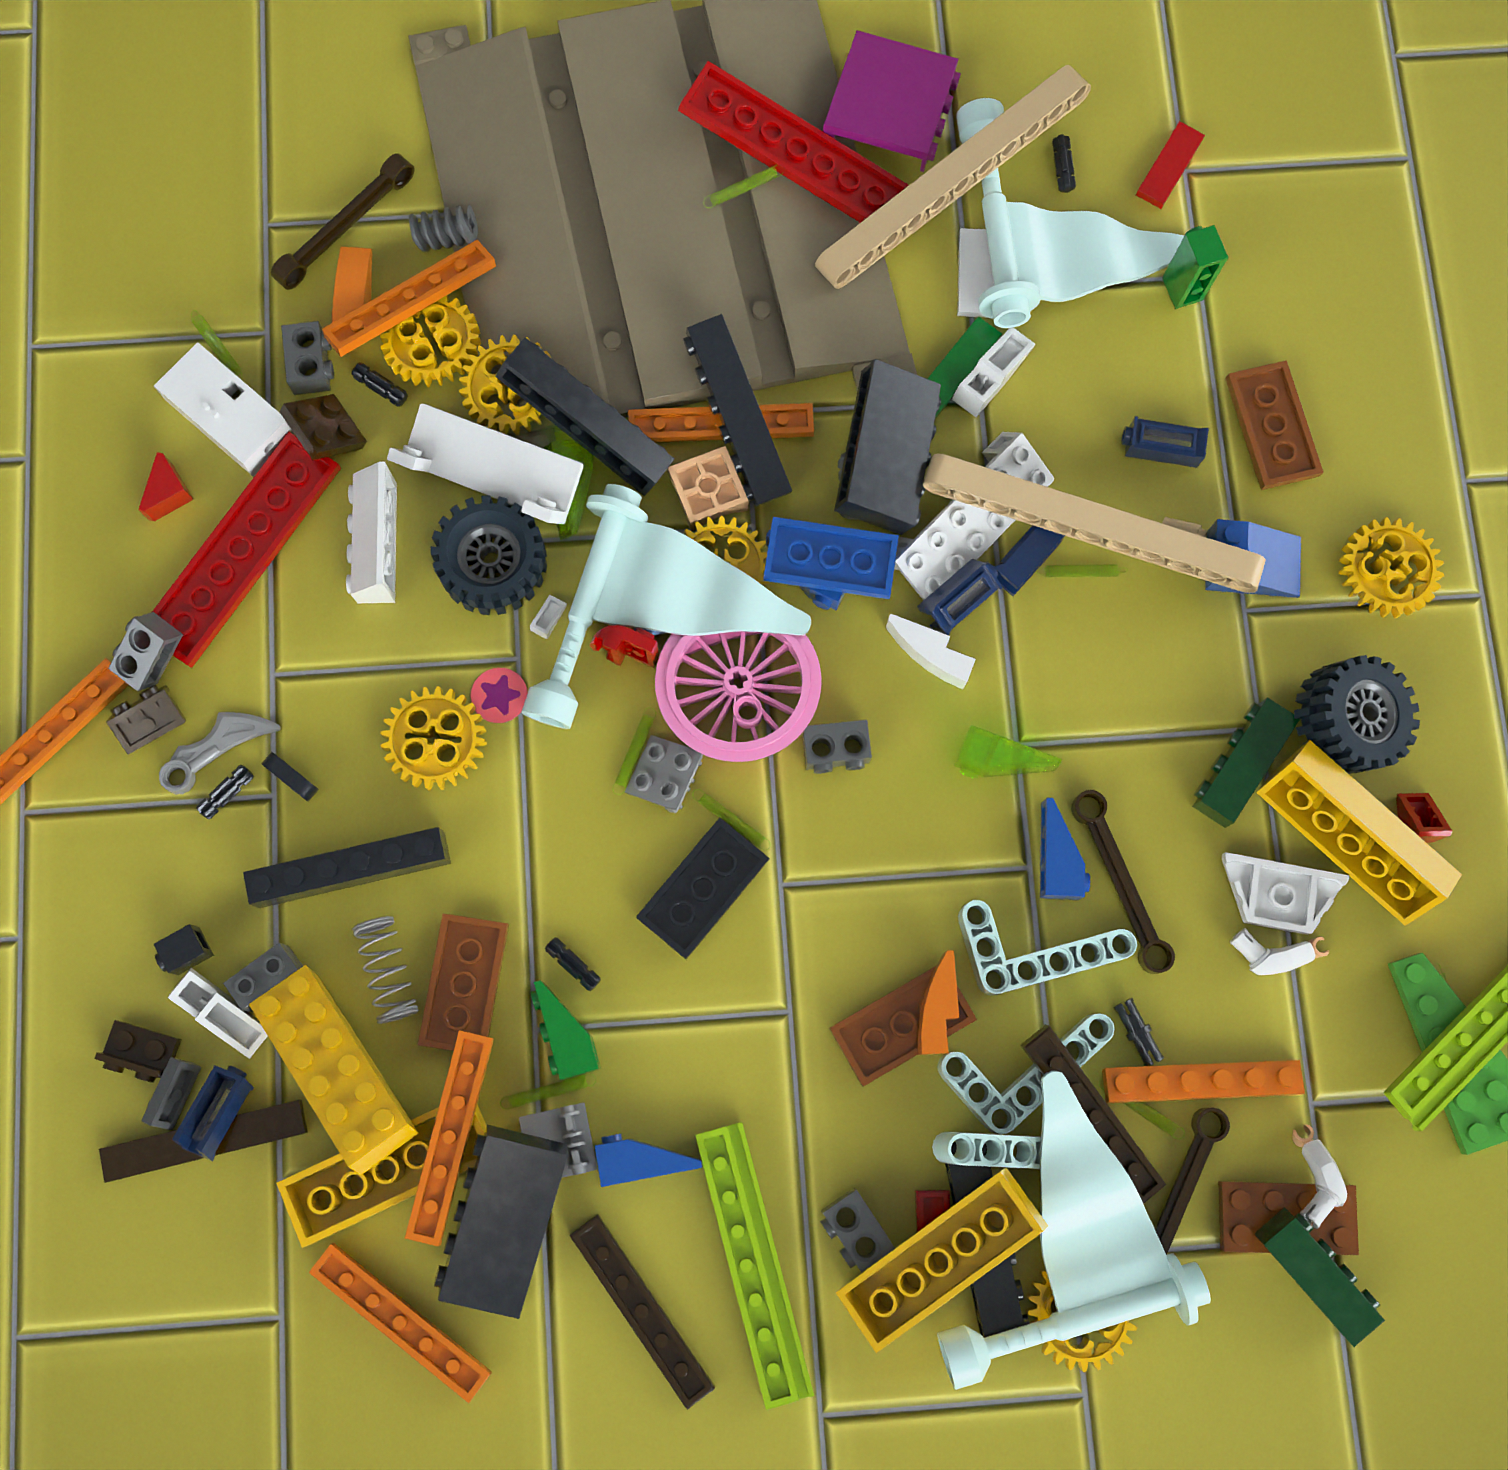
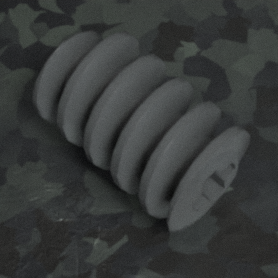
M460 205L456 206L454 216L448 207L444 208L443 218H441L438 210H433L431 220L426 212H421L420 222H418L415 214H410L409 216L412 239L422 252H429L431 248L440 250L442 245L445 248H451L454 244L463 246L465 241L470 244L477 240L478 226L474 211L470 205H468L467 213L465 214Z

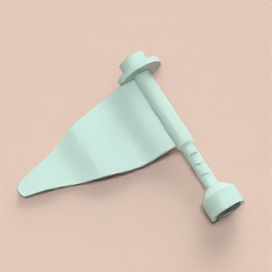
M980 98L966 103L958 110L956 118L959 138L962 144L1004 113V107L1000 101L992 98ZM997 168L981 180L984 194L982 208L994 286L980 295L978 299L979 310L982 315L992 318L994 324L998 327L1013 328L1020 326L1030 319V311L1038 306L1040 300L1050 302L1074 300L1107 286L1134 281L1168 267L1184 235L1137 230L1098 212H1058L1040 209L1024 202H1006V197L1001 191Z
M607 484L603 495H590L586 503L588 510L599 516L601 521L568 614L569 624L550 680H544L529 688L521 713L547 725L563 729L571 728L578 702L568 684L587 628L592 625L593 620L609 625H621L689 636L738 631L805 635L811 626L810 615L786 603L755 579L724 561L688 536L672 528L647 522L648 515L639 508L642 499L640 494L624 486Z
M1054 1070L1045 1073L1041 1077L1043 1119L1040 1144V1215L1048 1224V1227L1040 1234L1042 1257L1057 1312H1053L1049 1318L985 1338L966 1325L938 1332L937 1337L940 1350L954 1390L982 1382L990 1366V1359L1054 1339L1064 1341L1170 1307H1175L1181 1320L1188 1326L1198 1322L1197 1307L1210 1303L1208 1285L1199 1265L1196 1262L1181 1265L1173 1253L1166 1255L1132 1180L1094 1129L1062 1072Z

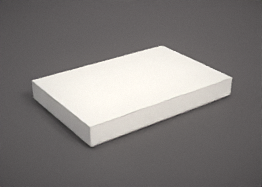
M960 228L957 316L988 318L981 314L978 304L980 295L994 286L986 229Z

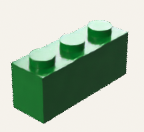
M1215 225L1206 228L1198 226L1187 231L1162 277L1175 309L1203 301L1229 258Z

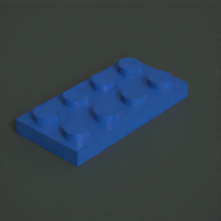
M773 517L763 581L890 599L899 535Z

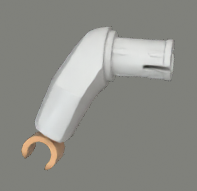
M1244 928L1230 940V944L1250 962V971L1257 975H1273L1291 971L1312 962L1315 958L1329 954V950L1319 952L1316 949V943L1324 940L1323 937H1317L1308 942L1304 941L1282 948L1265 949Z
M1304 1124V1130L1309 1137L1301 1138L1296 1130H1293L1292 1140L1295 1145L1303 1147L1302 1155L1314 1175L1317 1193L1300 1214L1310 1225L1312 1224L1314 1228L1318 1229L1334 1207L1344 1205L1347 1199V1190L1339 1168L1331 1154L1320 1140H1313V1128L1308 1124Z

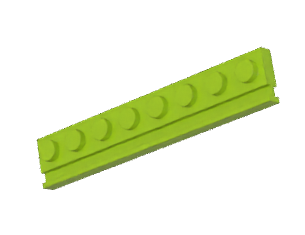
M1508 965L1383 1092L1403 1118L1410 1121L1414 1131H1423L1508 1042Z
M739 1122L696 1134L703 1168L765 1408L768 1410L799 1401V1399L813 1397L814 1393L743 1123Z

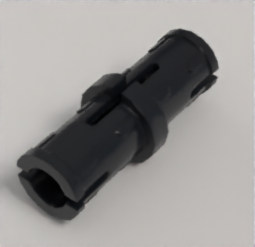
M1133 998L1124 1001L1130 1015L1127 1014L1121 1003L1113 1007L1128 1032L1126 1034L1128 1041H1133L1144 1062V1066L1154 1064L1148 1053L1149 1050L1156 1062L1163 1060L1164 1056L1150 1034L1152 1029L1149 1024H1145Z

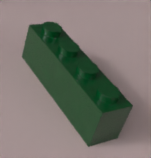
M1268 697L1259 704L1254 702L1243 717L1247 720L1242 730L1237 728L1227 742L1231 746L1226 755L1221 753L1211 766L1214 774L1209 781L1204 779L1194 793L1197 800L1192 807L1224 828L1235 823L1300 720L1294 719L1293 713Z
M1284 1207L1257 1230L1254 1235L1348 1342L1355 1347L1385 1321L1376 1310L1381 1305L1366 1288L1362 1292L1354 1285L1358 1281L1357 1277L1344 1263L1339 1267L1331 1259L1336 1253L1322 1238L1317 1242L1309 1234L1314 1228L1300 1213L1293 1216Z

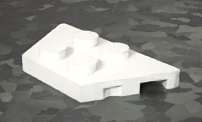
M1227 852L1223 853L1221 858L1243 923L1305 935L1313 933L1320 923V918L1324 912L1328 911L1333 904V899L1349 881V875Z

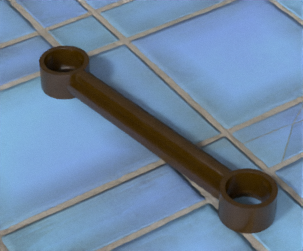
M399 153L388 157L380 169V175L298 251L293 255L290 253L285 254L274 263L271 269V276L286 290L298 286L304 279L307 271L306 268L389 191L393 188L399 190L409 183L414 175V166Z
M1086 790L1074 799L1071 808L1072 814L1078 822L1087 825L1140 943L1141 948L1138 952V962L1141 968L1150 974L1166 972L1174 964V950L1170 944L1159 940L1104 818L1107 812L1105 797L1098 791ZM1091 797L1098 802L1100 813L1097 817L1091 819L1081 814L1079 802L1082 798ZM1151 946L1161 947L1167 955V962L1162 969L1152 968L1146 960V952Z
M1201 1108L1192 1117L1191 1127L1195 1136L1155 1228L1166 1255L1214 1142L1223 1140L1229 1133V1119L1220 1109ZM1209 1112L1217 1115L1221 1122L1220 1131L1214 1137L1205 1136L1200 1128L1201 1118Z

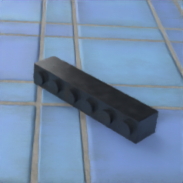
M720 314L687 327V337L683 338L689 356L695 355L699 365L695 368L696 375L701 386L706 384L711 395L706 397L712 414H718L722 422V425L718 427L724 444L730 443L734 455H731L730 458L736 472H742L746 483L742 486L749 502L753 501L755 507L790 494L792 488L723 315Z
M526 337L508 356L495 375L496 378L643 496L653 488L675 459L667 453L664 447L652 441L638 426L630 423L613 406L604 402L593 393L590 387L582 384L564 366L556 363L538 345L532 343Z
M436 827L245 871L243 875L249 905L264 908L451 864L445 832Z
M955 1141L952 1143L951 1152L953 1156L955 1155L957 1150V1145ZM984 1143L982 1148V1153L984 1157L987 1154L986 1143ZM945 1163L953 1206L993 1177L991 1167L966 1166ZM1015 1253L970 1285L979 1332L983 1338L1030 1324L1027 1314L1022 1315L1019 1301L1024 1300L1023 1289L1020 1280L1014 1279L1012 1266L1017 1265Z

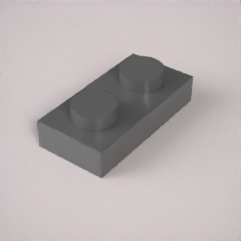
M170 1057L141 1121L150 1126L173 1130L202 1067L189 1061Z

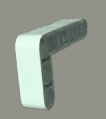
M972 900L962 907L958 915L959 925L977 985L984 994L990 996L1117 962L1132 956L1137 948V940L1134 934L1125 929H1118L1006 960L991 909L985 902ZM976 908L981 912L983 918L981 924L975 925L968 920V909ZM1114 937H1120L1125 942L1126 948L1123 954L1117 953L1113 949L1112 941ZM980 939L987 940L991 944L992 952L990 956L985 957L978 953L976 945ZM1083 945L1090 946L1094 951L1095 957L1091 963L1086 962L1081 956ZM1052 954L1062 957L1064 965L1061 971H1055L1051 968L1049 959ZM1021 962L1028 963L1032 968L1033 974L1029 980L1022 979L1018 974V966ZM989 971H995L1000 975L1001 985L998 989L991 988L987 984L986 976Z
M1101 1013L1088 1015L1068 1031L1060 1041L1065 1047L1069 1042H1073L1078 1046L1079 1056L1075 1061L1081 1067L1113 1037L1114 1023L1111 1018ZM1093 1020L1099 1021L1103 1026V1034L1100 1038L1093 1037L1089 1031L1090 1023ZM946 1053L938 1062L937 1068L941 1078L990 1132L996 1134L1011 1132L1043 1103L1041 1073L1034 1064L1000 1094L963 1053ZM952 1057L957 1058L962 1064V1072L957 1077L951 1076L946 1070V1064ZM974 1083L980 1084L985 1091L984 1098L977 1103L969 1097V1088ZM1022 1086L1027 1087L1031 1092V1101L1025 1106L1021 1105L1016 1098V1093ZM997 1109H1002L1007 1115V1122L1002 1128H997L992 1123V1114Z
M942 1132L933 1141V1154L936 1159L943 1163L966 1166L1040 1169V1136ZM955 1141L957 1145V1150L955 1155L953 1156L951 1152L952 1143ZM984 1143H986L987 1145V1154L985 1155V1157L982 1153ZM1016 1145V1146H1017V1155H1016V1157L1014 1158V1156H1013V1148H1014V1146Z

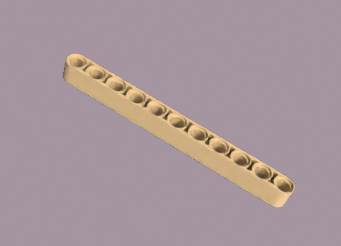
M1065 65L827 248L818 257L815 267L836 289L844 287L1077 107L1088 96L1091 85L1070 65Z
M934 454L932 456L923 482V487L931 493L1245 593L1257 591L1266 561L1263 556L1254 552L944 454Z

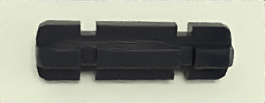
M1060 134L1058 137L1053 138L1052 141L1053 151L1056 152L1054 153L1056 176L1060 177L1057 179L1060 192L1069 193L1076 187L1075 176H1072L1074 175L1072 151L1068 150L1071 149L1069 136Z
M359 362L353 368L351 374L354 379L362 384L365 383L366 387L383 398L390 399L389 402L395 406L401 407L407 400L408 395L404 389L394 386L393 382L376 371H371L370 367L364 363Z
M239 765L231 772L233 774L231 778L227 776L208 794L210 798H204L197 805L198 812L203 817L211 819L219 812L217 808L220 806L223 808L242 790L240 787L243 784L246 786L253 779L252 772L244 765Z
M556 937L553 938L546 945L545 951L552 958H557V962L576 980L580 979V984L588 991H592L601 981L600 977L593 970L589 971L588 966L570 949H566V945Z

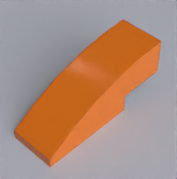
M340 247L333 295L332 323L371 301V248Z
M948 950L942 954L926 988L919 1018L918 1055L949 1053L946 1020L959 1018L954 950Z

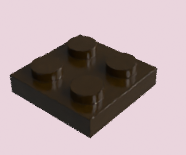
M335 394L284 403L279 411L312 460L363 449L367 442Z

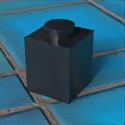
M191 924L154 943L158 952L155 954L157 964L164 972L167 971L170 974L180 975L214 956L200 927Z

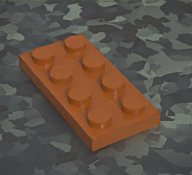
M1287 360L1229 373L1225 380L1261 490L1320 477L1324 472Z
M443 913L418 1040L419 1046L454 1051L459 1030L489 1037L509 929L508 923Z
M935 967L829 1028L862 1087L918 1055L920 1011L926 988ZM958 986L959 1018L946 1020L947 1037L977 1020Z
M1218 1181L1220 1251L1270 1253L1254 1233L1284 1207L1293 1216L1300 1213L1317 1193L1315 1184ZM1345 1185L1347 1199L1344 1205L1334 1207L1320 1224L1321 1226L1318 1229L1314 1228L1309 1234L1316 1242L1322 1238L1336 1255H1359L1356 1185Z

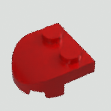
M621 625L607 626L596 632L589 644L594 651H600L601 648L607 651L606 659L618 666H621L625 656L653 668L659 659L658 644L654 640V635L641 628H637L634 631Z

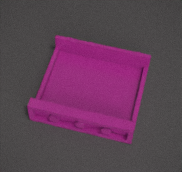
M856 30L824 122L823 132L834 139L838 135L922 159L920 171L924 172L927 161L933 162L938 143H935L934 139L935 137L941 138L946 120L942 119L943 113L949 114L953 96L949 95L950 90L956 91L961 73L956 72L959 59Z

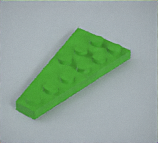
M1417 953L1388 963L1420 1049L1423 1052L1466 1006L1423 953ZM1501 1050L1444 1108L1461 1154L1468 1155L1508 1141V1059Z

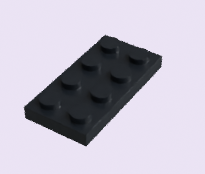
M719 818L639 912L636 919L687 960L770 858L724 820Z

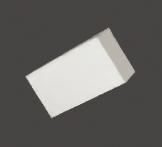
M549 595L532 621L530 631L548 639L564 612L567 603Z

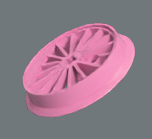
M738 631L701 636L671 634L660 653L655 673L656 697L666 723L674 734L690 748L718 760L746 762L762 759L781 751L796 740L806 729L814 716L820 699V664L816 651L806 634L763 633L745 667H743L745 637L762 634V632ZM769 636H773L783 644L750 671ZM740 638L738 666L734 665L727 644L728 640ZM722 643L730 669L709 648L710 646ZM703 649L724 674L688 656ZM786 651H790L797 663L757 676ZM684 662L718 680L677 677L680 664ZM794 672H800L802 680L801 687L760 684ZM739 678L740 682L743 683V688L738 689L734 685V679ZM689 685L713 687L716 689L678 700L676 698L675 686ZM759 691L800 694V699L796 708L793 709ZM719 696L690 721L681 710V707ZM726 701L709 735L695 727L696 724ZM760 701L790 715L789 719L779 728L762 708ZM734 702L731 742L714 738ZM745 706H751L757 711V714L754 718L746 720L739 715V711ZM763 718L774 732L759 739L755 727L760 724ZM737 725L744 729H750L753 741L736 742Z

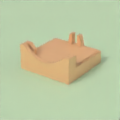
M726 446L668 467V474L686 515V521L691 532L696 530L695 522L698 521L703 526L707 523V517L714 520L721 515L748 511L749 500Z

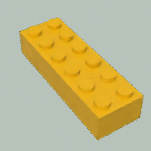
M1311 740L1278 766L1256 792L1404 926L1446 900L1462 876L1459 871Z
M304 965L249 1004L349 1168L362 1175L419 1134L320 977L307 965Z
M478 1104L459 1175L466 1172L468 1167H475L478 1157L472 1155L477 1135L484 1136L487 1125ZM439 1107L412 1119L411 1121L419 1134L362 1175L349 1168L339 1153L276 1183L302 1248L416 1195Z
M1004 1168L837 1291L836 1294L873 1350L877 1353L1044 1232L1048 1224L1009 1170Z

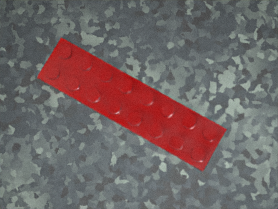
M707 61L679 105L678 111L768 167L774 166L778 173L860 223L909 186L710 61Z
M288 431L152 612L183 634L172 656L193 668L341 470L337 462L329 457L312 460L298 438Z

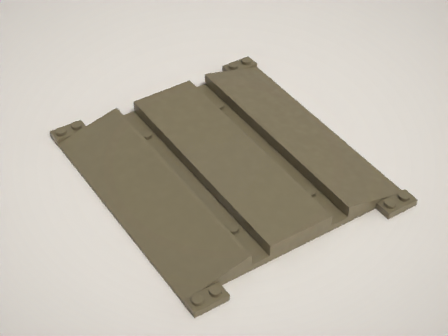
M661 0L558 20L559 33L528 39L526 27H522L474 45L470 44L466 25L409 35L444 207H448L453 216L458 205L462 207L464 214L467 213L468 205L472 207L478 226L477 239L495 259L496 267L461 287L464 303L468 306L470 314H474L477 321L476 324H478L481 332L479 334L480 346L485 350L489 348L488 339H491L497 345L500 342L501 335L505 337L507 342L511 341L513 334L518 337L520 342L525 337H528L532 343H539L543 352L547 351L551 359L564 366L582 384L590 387L593 393L607 404L613 406L624 418L628 417V410L674 408L707 401L706 397L711 396L706 384L701 386L695 372V368L699 366L695 355L689 356L683 338L687 337V327L720 314L724 317L753 391L852 371L858 391L861 371L874 359L917 375L912 353L910 354L885 257L880 258L840 289H836L815 267L818 257L827 248L860 224V222L783 175L713 206L711 200L714 195L710 199L711 194L763 170H768L770 167L678 111L681 101L707 61H710L823 131L824 122L838 85V78L817 0H702V6L673 11L671 0ZM836 136L835 139L857 152L854 140ZM465 241L463 246H457L456 244H454V252L467 246L468 243ZM506 351V352H504V353H505V355H506L507 358H508L509 354H508V352ZM502 364L494 366L491 374H496ZM493 394L488 398L487 404L497 402L503 409V414H506L508 417L510 416L513 420L515 419L513 412L509 408L510 400L507 405H504L498 394ZM520 398L515 406H524L527 402ZM541 414L539 416L542 422L541 425L534 421L530 422V432L524 426H521L519 435L516 436L512 429L509 428L507 435L559 454L555 432L562 430Z

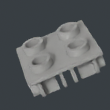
M651 735L625 793L665 807V810L676 814L683 807L681 804L686 792H690V783L695 781L693 777L698 766L702 765L701 759L703 754L692 748Z
M585 1102L519 1117L521 1133L567 1144L568 1158L562 1178L598 1170Z

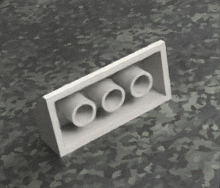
M377 462L354 473L353 485L348 487V498L350 504H353L352 514L348 515L347 518L348 531L352 533V544L347 545L348 563H351V575L346 577V589L348 594L351 593L357 604L395 603L397 483L386 463Z

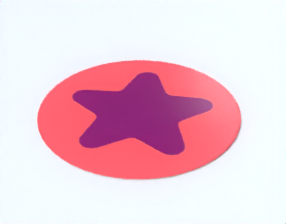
M493 668L485 671L475 680L471 689V703L475 705L476 713L480 714L484 720L493 723H504L513 720L521 713L528 691L524 680L516 672L507 668Z

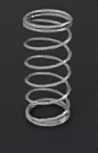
M391 916L371 919L352 928L353 935L356 938H375L362 945L358 950L359 954L365 956L380 955L367 962L362 970L369 973L386 972L371 980L367 987L373 990L391 989L376 997L372 1005L375 1007L397 1006L377 1016L378 1024L399 1020L416 1014L419 1011L416 1005L408 1006L415 1003V999L387 1004L375 1003L384 996L412 984L411 982L389 986H370L375 981L407 967V965H401L385 969H366L373 962L402 951V948L381 952H361L368 945L397 934L398 931H392L377 935L360 936V934L375 932L393 925L395 921Z

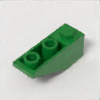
M541 980L534 982L536 990L531 991V997L535 1010L541 1009L544 1022L540 1023L539 1027L544 1043L550 1042L553 1055L548 1056L552 1075L558 1074L560 1080H566L601 1069L592 1035Z

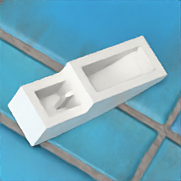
M1009 328L979 360L975 369L959 384L952 400L974 417H977L1034 348L1035 343L1015 328Z
M890 614L886 629L896 643L924 669L943 681L963 689L976 659L946 648L950 636Z
M192 968L188 970L168 996L171 1001L194 1016L197 1022L249 1059L268 1036L257 1018L248 1011L241 1010L236 1001Z

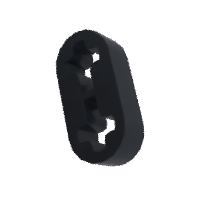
M273 752L261 763L308 802L319 790Z

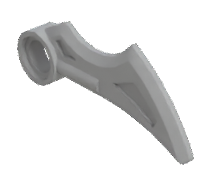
M218 712L212 731L204 739L194 744L178 746L171 760L161 768L159 781L170 793L177 795L189 792L195 784V773L233 747L258 736L280 731L281 728L279 724L258 716L235 712ZM176 769L184 770L186 773L184 782L180 785H171L169 781L170 774Z

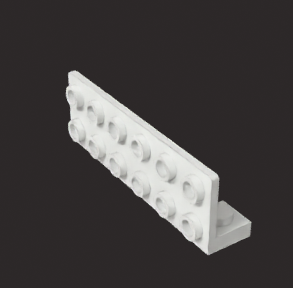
M423 403L419 406L408 445H404L403 450L390 448L387 460L412 470L430 472L496 499L499 496L507 498L509 504L513 505L516 502L521 505L522 513L548 523L565 524L583 469V463Z
M1002 432L982 452L989 462L985 466L986 468L1046 487L1054 481L1053 475L1023 433ZM952 500L914 539L898 538L894 569L900 570L924 601L971 559L977 560L1015 519Z

